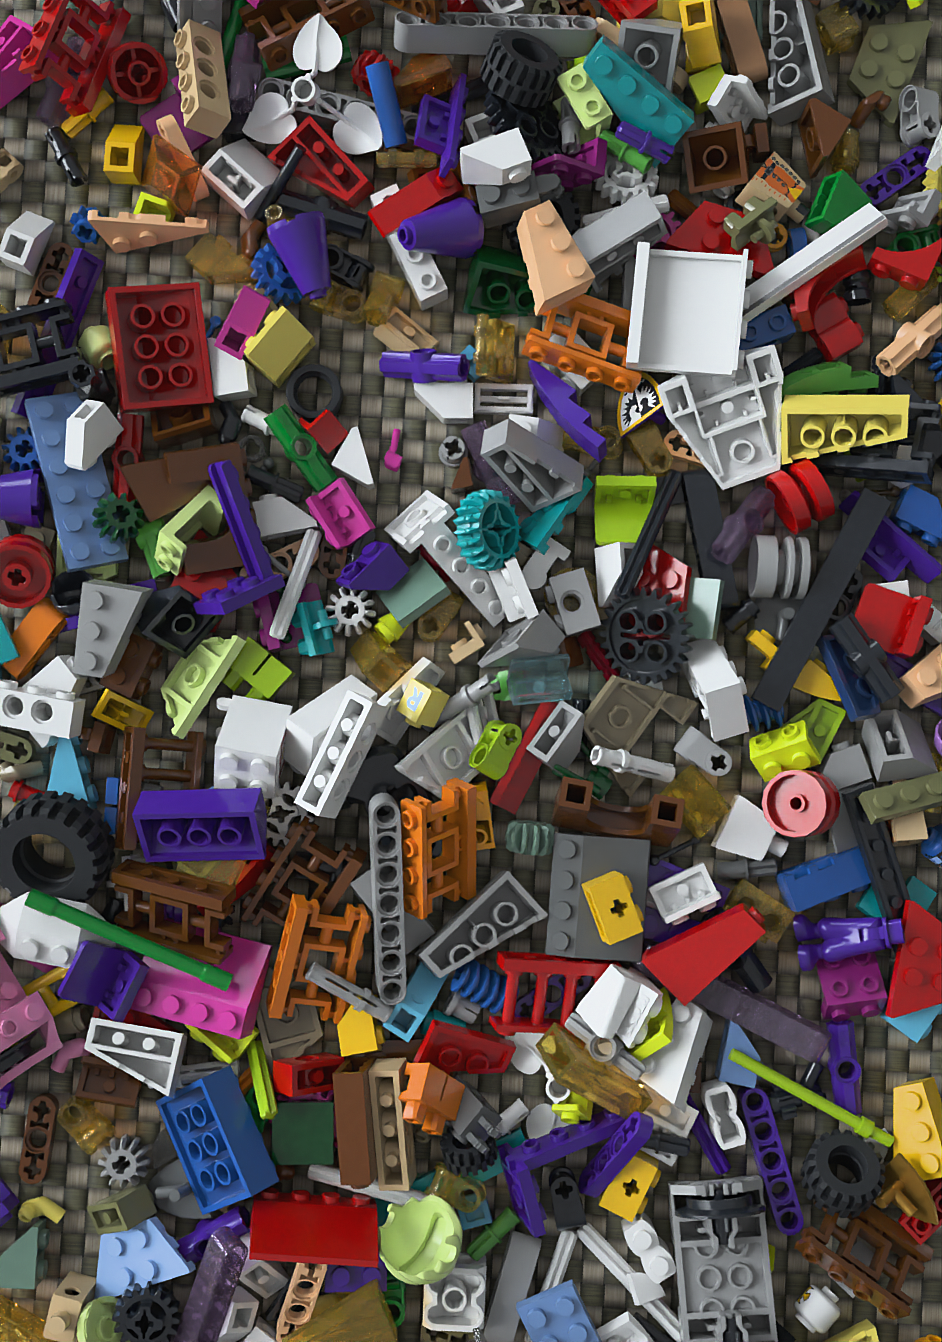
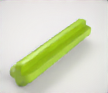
M254 1040L247 1048V1055L259 1113L262 1119L272 1120L278 1114V1108L262 1041Z

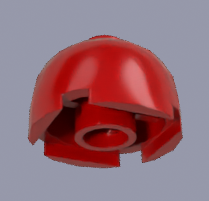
M129 41L118 45L111 52L107 61V78L111 88L119 97L133 104H147L155 101L162 89L166 87L168 69L163 56L155 48L144 42Z

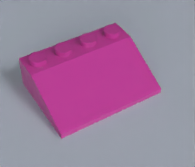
M171 918L165 919V920H168V921L175 922V921H174L173 919H171ZM196 927L195 935L204 937V929ZM218 932L220 935L231 937V944L233 945V952L221 965L211 964L234 974L226 992L200 981L197 977L144 955L142 961L150 968L130 1009L236 1039L250 1036L254 1029L273 945ZM195 959V960L200 961V962H202V963H204V964H208V963H206L205 961Z

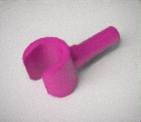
M399 429L393 430L391 445L384 458L385 467L394 472L399 470L403 461V457L396 454L401 432Z

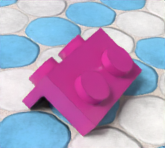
M345 478L337 479L318 495L310 496L305 500L309 506L311 516L320 523L325 531L326 540L337 550L352 546L376 528Z

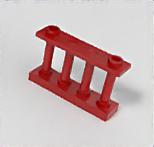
M497 950L496 963L507 974L503 1014L502 1016H489V1023L498 1034L504 1036H514L516 1032L574 1035L564 1025L568 1017L574 1012L578 979H581V975L592 976L595 979V984L611 964L622 967V965L616 960L571 958L547 955L545 953ZM523 972L534 973L537 976L532 1018L514 1017L519 976H522ZM552 974H563L566 978L561 1019L544 1018L548 980L552 977Z

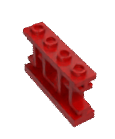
M45 0L42 6L44 12L41 19L32 29L33 37L31 42L21 54L22 62L18 70L23 75L27 73L32 74L31 79L35 82L45 79L48 75L63 87L64 91L59 101L63 105L67 104L65 110L73 117L92 111L107 75L109 56L120 44L131 18V14L124 7L115 9V4L111 0L100 4V6L92 0H70L80 9L78 14L70 7L66 9L69 0ZM89 19L97 25L101 24L98 32L88 24ZM68 26L85 40L79 55L62 41ZM48 49L59 57L57 63L50 57L45 58ZM69 67L76 73L81 72L78 80L67 72Z

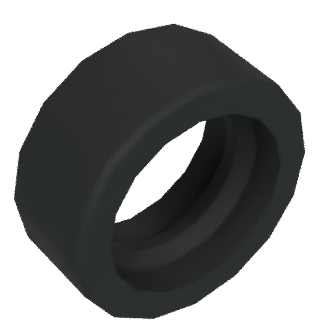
M308 364L298 368L290 376L286 385V397L292 411L299 418L302 417L308 423H312L326 409L330 410L334 416L339 412L343 403V390L338 377L331 369L321 364ZM311 377H320L326 380L332 389V398L329 404L318 411L304 408L298 400L300 384Z

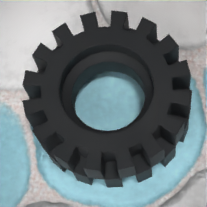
M449 1127L447 1129L448 1134H442L440 1146L447 1170L449 1172L453 1171L454 1175L458 1176L462 1172L463 1177H468V1173L472 1172L473 1176H476L480 1169L484 1173L488 1170L487 1165L492 1167L495 1164L494 1160L498 1158V1149L494 1137L489 1136L485 1142L490 1150L485 1155L477 1150L472 1143L468 1142L465 1145L452 1134L454 1128Z

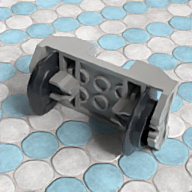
M748 1175L728 1179L667 1181L671 1240L675 1251L679 1295L678 1318L681 1342H778L762 1178L758 1175ZM681 1195H689L686 1197L687 1205L677 1209Z

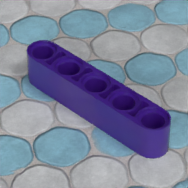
M757 1084L755 1088L740 1086L737 1091V1101L757 1170L763 1181V1190L771 1217L783 1234L795 1235L802 1229L804 1220L769 1099ZM759 1093V1100L756 1104H746V1098L749 1094ZM761 1122L768 1123L765 1133L755 1134L754 1130L757 1124ZM767 1153H776L774 1162L770 1164L763 1163V1158ZM785 1182V1187L781 1192H772V1187L775 1183ZM793 1212V1218L790 1221H780L783 1213Z

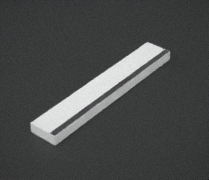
M868 203L745 288V290H750L749 308L743 309L742 320L749 322L887 227V218Z

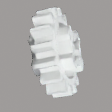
M607 154L605 176L594 180L596 182L595 189L601 191V198L611 197V204L621 201L622 205L632 196L639 195L645 190L650 197H653L659 180L657 175L658 168L651 167L644 175L624 161L622 163L619 162L616 155L613 158Z
M288 781L285 782L283 788L278 784L274 799H272L273 804L267 811V822L277 826L279 832H273L267 827V840L270 837L273 838V846H278L281 839L287 845L289 839L285 835L296 816L301 815L299 824L304 816L310 818L309 822L314 821V817L308 815L307 809L300 805L294 806L286 801L284 794H288L296 799L301 789V786H297L294 790H291V782ZM279 805L282 806L283 810H295L294 813L284 817L285 822H282L281 817H269V815L279 811Z

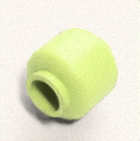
M97 325L86 328L79 339L78 347L88 364L93 365L96 369L104 367L105 370L113 368L114 361L109 327Z

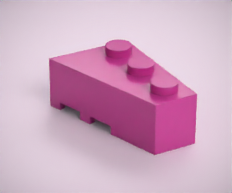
M10 15L0 27V109L34 82L31 79L32 74L27 73L23 75L18 70L22 62L21 54L30 44L33 37V27L13 15ZM48 49L45 58L50 57L57 63L59 57Z

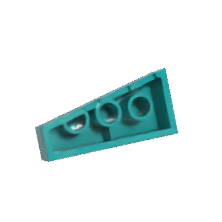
M604 34L584 58V70L621 122L626 121L645 132L650 130L652 131V136L673 146L694 123V112ZM660 150V152H662L663 154L667 155V153H666L665 151ZM654 158L652 166L656 168L661 161Z

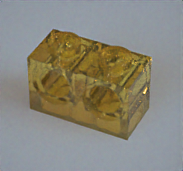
M739 879L726 899L723 909L727 911L737 906L741 898L749 897L751 901L750 908L754 906L764 917L767 914H774L776 917L775 925L770 929H766V933L759 940L765 944L768 940L777 944L796 913L748 881Z

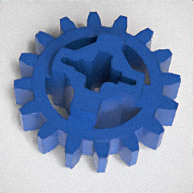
M267 243L263 249L260 248L250 265L254 269L251 278L258 279L255 288H263L265 290L263 295L266 297L269 295L273 296L274 304H277L282 299L285 306H289L292 301L298 304L302 298L305 299L274 246Z

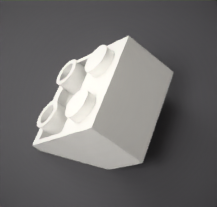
M245 138L220 148L200 169L205 182L248 221L255 215L280 172L273 163Z

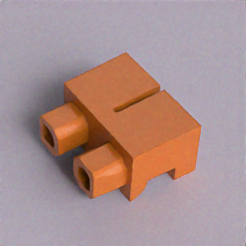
M407 1063L404 1075L410 1078L408 1087L398 1097V1100L406 1104L402 1119L413 1124L423 1123L422 1131L427 1134L442 1135L445 1121L456 1120L465 1085L431 1063Z

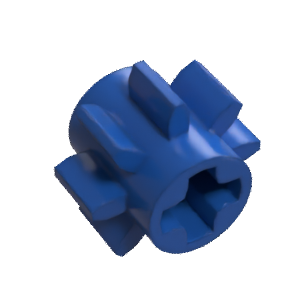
M82 205L78 213L73 212L69 221L74 225L71 234H75L82 243L93 242L97 244L101 236L88 222V211L97 210V207L85 208ZM98 210L99 217H106Z

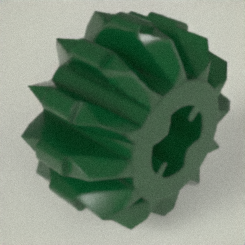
M114 492L110 493L107 499L100 498L97 502L98 508H94L92 511V516L97 518L92 523L93 527L102 528L99 533L100 538L108 534L111 544H114L118 538L123 544L128 543L129 537L137 538L139 535L138 529H142L145 524L140 519L144 514V509H135L134 507L138 503L137 499H133L131 502L126 501V493H122L119 499ZM114 514L118 515L117 520L114 519ZM120 516L123 518V522H119Z

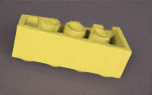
M785 395L781 407L782 465L805 457L811 459L819 457L820 454L838 451L839 453L849 451L850 448L856 446H872L907 438L910 395Z

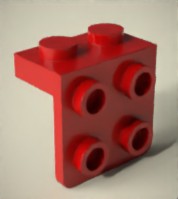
M869 583L864 587L854 616L867 635L876 640L885 653L902 659L913 657L914 653L917 654L922 647L924 638L920 635L924 625H928L932 618L934 609L931 608L933 599L923 595L912 598Z

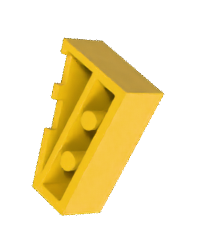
M934 1077L905 1082L894 1088L893 1158L900 1152L921 1176L923 1181L942 1178V1101Z

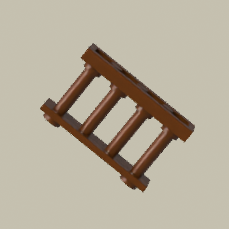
M125 726L115 848L136 850V843L140 841L132 814L140 797L141 782L145 780L184 782L183 790L199 789L202 756L206 752V740L203 738L204 732L188 731L187 740L153 738L145 734L146 728ZM147 749L186 752L185 770L148 768L143 764L144 752Z

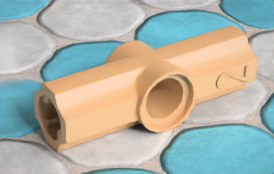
M942 303L931 307L915 323L909 321L902 325L896 334L895 340L876 356V365L880 368L881 373L888 377L891 375L896 376L916 357L922 359L929 354L935 344V340L942 334Z

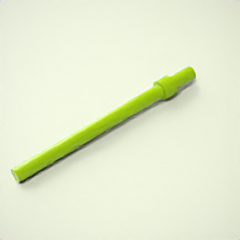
M735 1048L730 1051L729 1060L849 1125L860 1136L866 1139L870 1137L887 1147L892 1146L894 1136L876 1127L875 1123L870 1119L852 1114Z

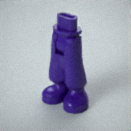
M803 914L793 916L794 931L799 942L824 939L822 944L798 945V959L803 972L813 970L820 959L832 963L853 956L884 950L886 947L887 949H892V944L905 943L901 918L888 920L886 916L882 917L881 920V917H824L818 923H812Z

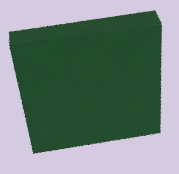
M276 1100L278 1114L272 1119V1162L274 1165H333L334 1100Z

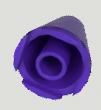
M458 197L404 219L398 228L397 236L399 242L408 251L467 259L476 255L473 254L475 250L480 249L483 244V219L481 214H476L472 207L476 206L473 200L467 197Z
M311 211L295 215L296 219L286 222V219L280 220L270 225L266 230L270 241L302 296H309L312 301L327 296L326 291L331 288L326 221L321 211Z
M34 468L0 475V520L31 528H42L45 491H42V487H38V482H44L41 469Z

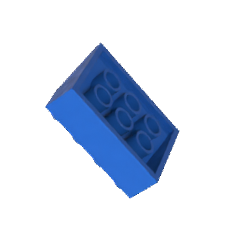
M231 1065L175 1091L174 1098L165 1096L155 1101L202 1215L249 1198L279 1182L275 1165L268 1155L262 1134L256 1127L251 1115V1108L245 1101L239 1087V1080L234 1074Z

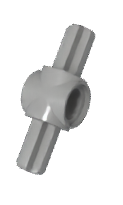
M573 1012L568 1017L564 1025L565 1028L586 1043L584 1048L590 1052L595 1060L605 1063L608 1067L614 1064L636 1081L640 1079L646 1070L645 1064L624 1049L625 1044L616 1034L611 1039L606 1038L612 1044V1051L609 1055L603 1054L598 1048V1042L602 1037H599L577 1013Z

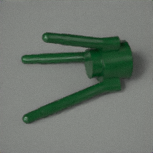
M581 740L580 749L590 760L591 750ZM555 764L554 769L563 775L552 770V773L560 778L565 776L594 782L592 795L598 800L605 796L613 783V780L607 777L610 770L605 766L594 765L598 770L595 772L591 769L584 778L559 764Z

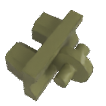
M753 196L746 201L743 207V214L746 216L742 218L737 213L732 212L725 217L723 229L732 237L731 247L738 251L750 241L753 243L760 241L764 244H769L775 239L774 229L778 224L775 221L773 209L777 206L778 201L770 197L763 202Z

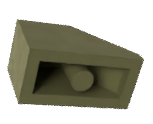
M146 1184L128 1187L87 1206L98 1235L128 1231L157 1213L153 1194L147 1189Z

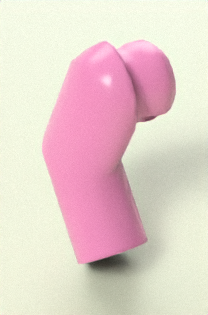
M75 1038L65 1041L63 1047L58 1050L50 1066L51 1069L64 1073L71 1059L80 1056H90L91 1052L84 1049L85 1039Z

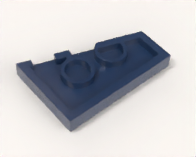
M834 635L821 636L816 644L850 721L870 719L879 715L881 709L878 698L864 678L859 677L851 669L845 657L847 654Z

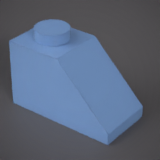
M726 1016L714 1075L719 1081L755 1088L756 1080L760 1081L762 1077L729 1060L728 1056L730 1051L735 1048L760 1062L761 1058L737 1021L731 1016Z

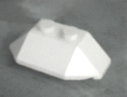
M26 892L9 903L0 906V929L6 938L0 944L13 958L69 968L80 945L86 940L116 947V943L57 917L48 916L24 906L30 892ZM57 898L62 903L106 921L89 904Z

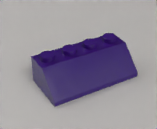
M261 788L141 792L132 816L146 862L256 860L266 858L267 810Z

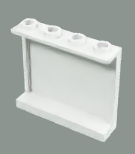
M638 242L626 369L735 378L737 369H743L745 350H739L740 339H746L748 321L742 320L743 309L749 308L750 290H745L746 279H751L753 260H748L749 249H744L743 255L650 249V243Z

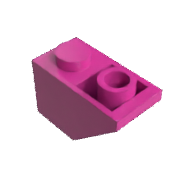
M244 285L217 335L214 346L241 360L244 355L243 351L247 348L245 343L250 336L254 337L271 299Z

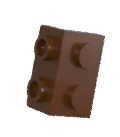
M131 633L130 641L115 673L101 678L99 684L128 698L140 700L141 696H145L150 688L151 680L149 679L153 670L157 669L162 662L163 653L161 652L163 646Z
M93 1053L91 1057L82 1056L81 1064L83 1067L75 1093L76 1099L136 1109L142 1081Z

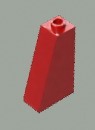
M743 902L647 949L642 954L641 962L686 1006L766 933L765 924L763 923L766 919L757 908L752 906L749 909Z

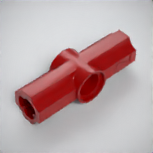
M123 413L117 414V421L124 430L117 436L115 450L111 457L114 465L113 492L118 499L122 493H126V501L131 502L136 498L119 467L124 465L123 456L128 452L133 453L134 462L145 461L142 454L145 416Z

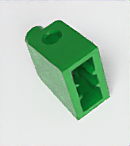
M841 170L823 178L804 225L823 235L868 203L873 206L872 200L847 172Z

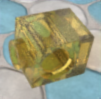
M841 1L818 12L815 17L820 42L828 56L836 51L843 53L852 47L855 43L854 39L860 30L854 17L849 15L848 7L839 8Z

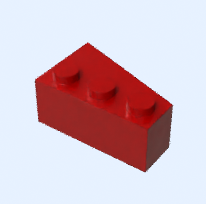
M310 115L267 156L276 167L282 169L295 145H302L305 147L306 152L292 176L353 209L375 190L366 176Z

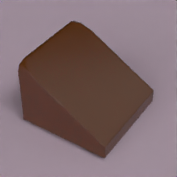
M463 457L451 487L452 494L469 492L474 489L470 459L468 457Z
M565 637L558 646L560 649L558 654L561 667L567 669L584 664L577 637Z

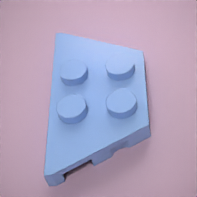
M157 1216L142 1221L128 1231L101 1235L94 1299L102 1296L116 1297L122 1295L125 1289L133 1291L135 1283H139L144 1288L148 1281H151L152 1285L188 1274L196 1270V1267L192 1261L186 1262L177 1250L180 1245L172 1236L167 1234L164 1225Z

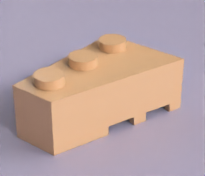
M550 200L524 211L516 230L523 261L526 263L528 270L529 288L533 292L535 314L538 316L586 293L595 275Z
M942 642L899 678L904 689L898 695L911 709L942 697Z

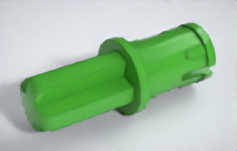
M609 129L601 132L599 138L607 140V150L616 155L619 162L622 163L624 161L644 175L649 171L654 162L653 157L644 152L639 154L638 149L617 139L615 133Z
M507 1206L492 1223L484 1225L485 1229L466 1247L467 1253L472 1259L479 1261L497 1242L499 1244L502 1243L501 1239L521 1221L520 1218Z

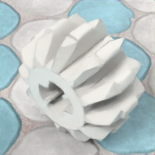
M341 587L339 592L342 598L338 599L333 594L330 596V599L336 603V606L327 605L325 607L326 611L335 613L329 616L328 619L337 618L339 620V625L334 627V631L337 633L345 626V636H351L352 627H355L358 635H362L363 632L359 625L363 623L367 628H371L372 624L365 618L366 616L376 617V612L366 609L375 605L373 599L363 602L368 595L365 590L356 597L357 590L350 589V595H347L345 589ZM350 604H355V609H359L358 614H353L352 619H347L348 615L346 613L343 614L344 609H349Z

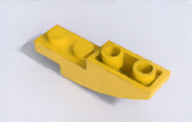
M763 629L760 633L757 630H751L744 639L766 657L759 666L765 671L777 650V647L774 645L776 639ZM817 658L814 661L807 659L792 688L816 697L841 701L831 676L827 674L828 669L826 665Z

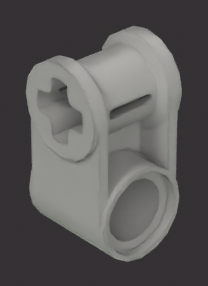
M914 85L906 86L902 90L898 102L900 109V138L905 146L914 148L923 139H932L939 133V96L933 90Z
M689 726L673 749L684 759L713 776H723L732 767L730 755L692 726ZM721 755L723 757L721 763L724 767L713 770V763L710 761L711 757H719Z

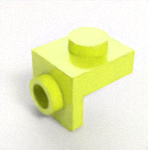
M591 1081L578 1082L576 1085H573L569 1096L565 1100L560 1101V1104H552L551 1111L558 1115L562 1122L567 1124H579V1120L591 1121L596 1085Z

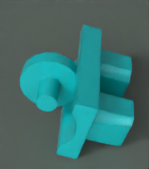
M322 600L298 603L291 623L295 628L302 627L304 638L298 640L299 653L301 655L309 654V657L335 652L331 627L339 625L338 619H328Z

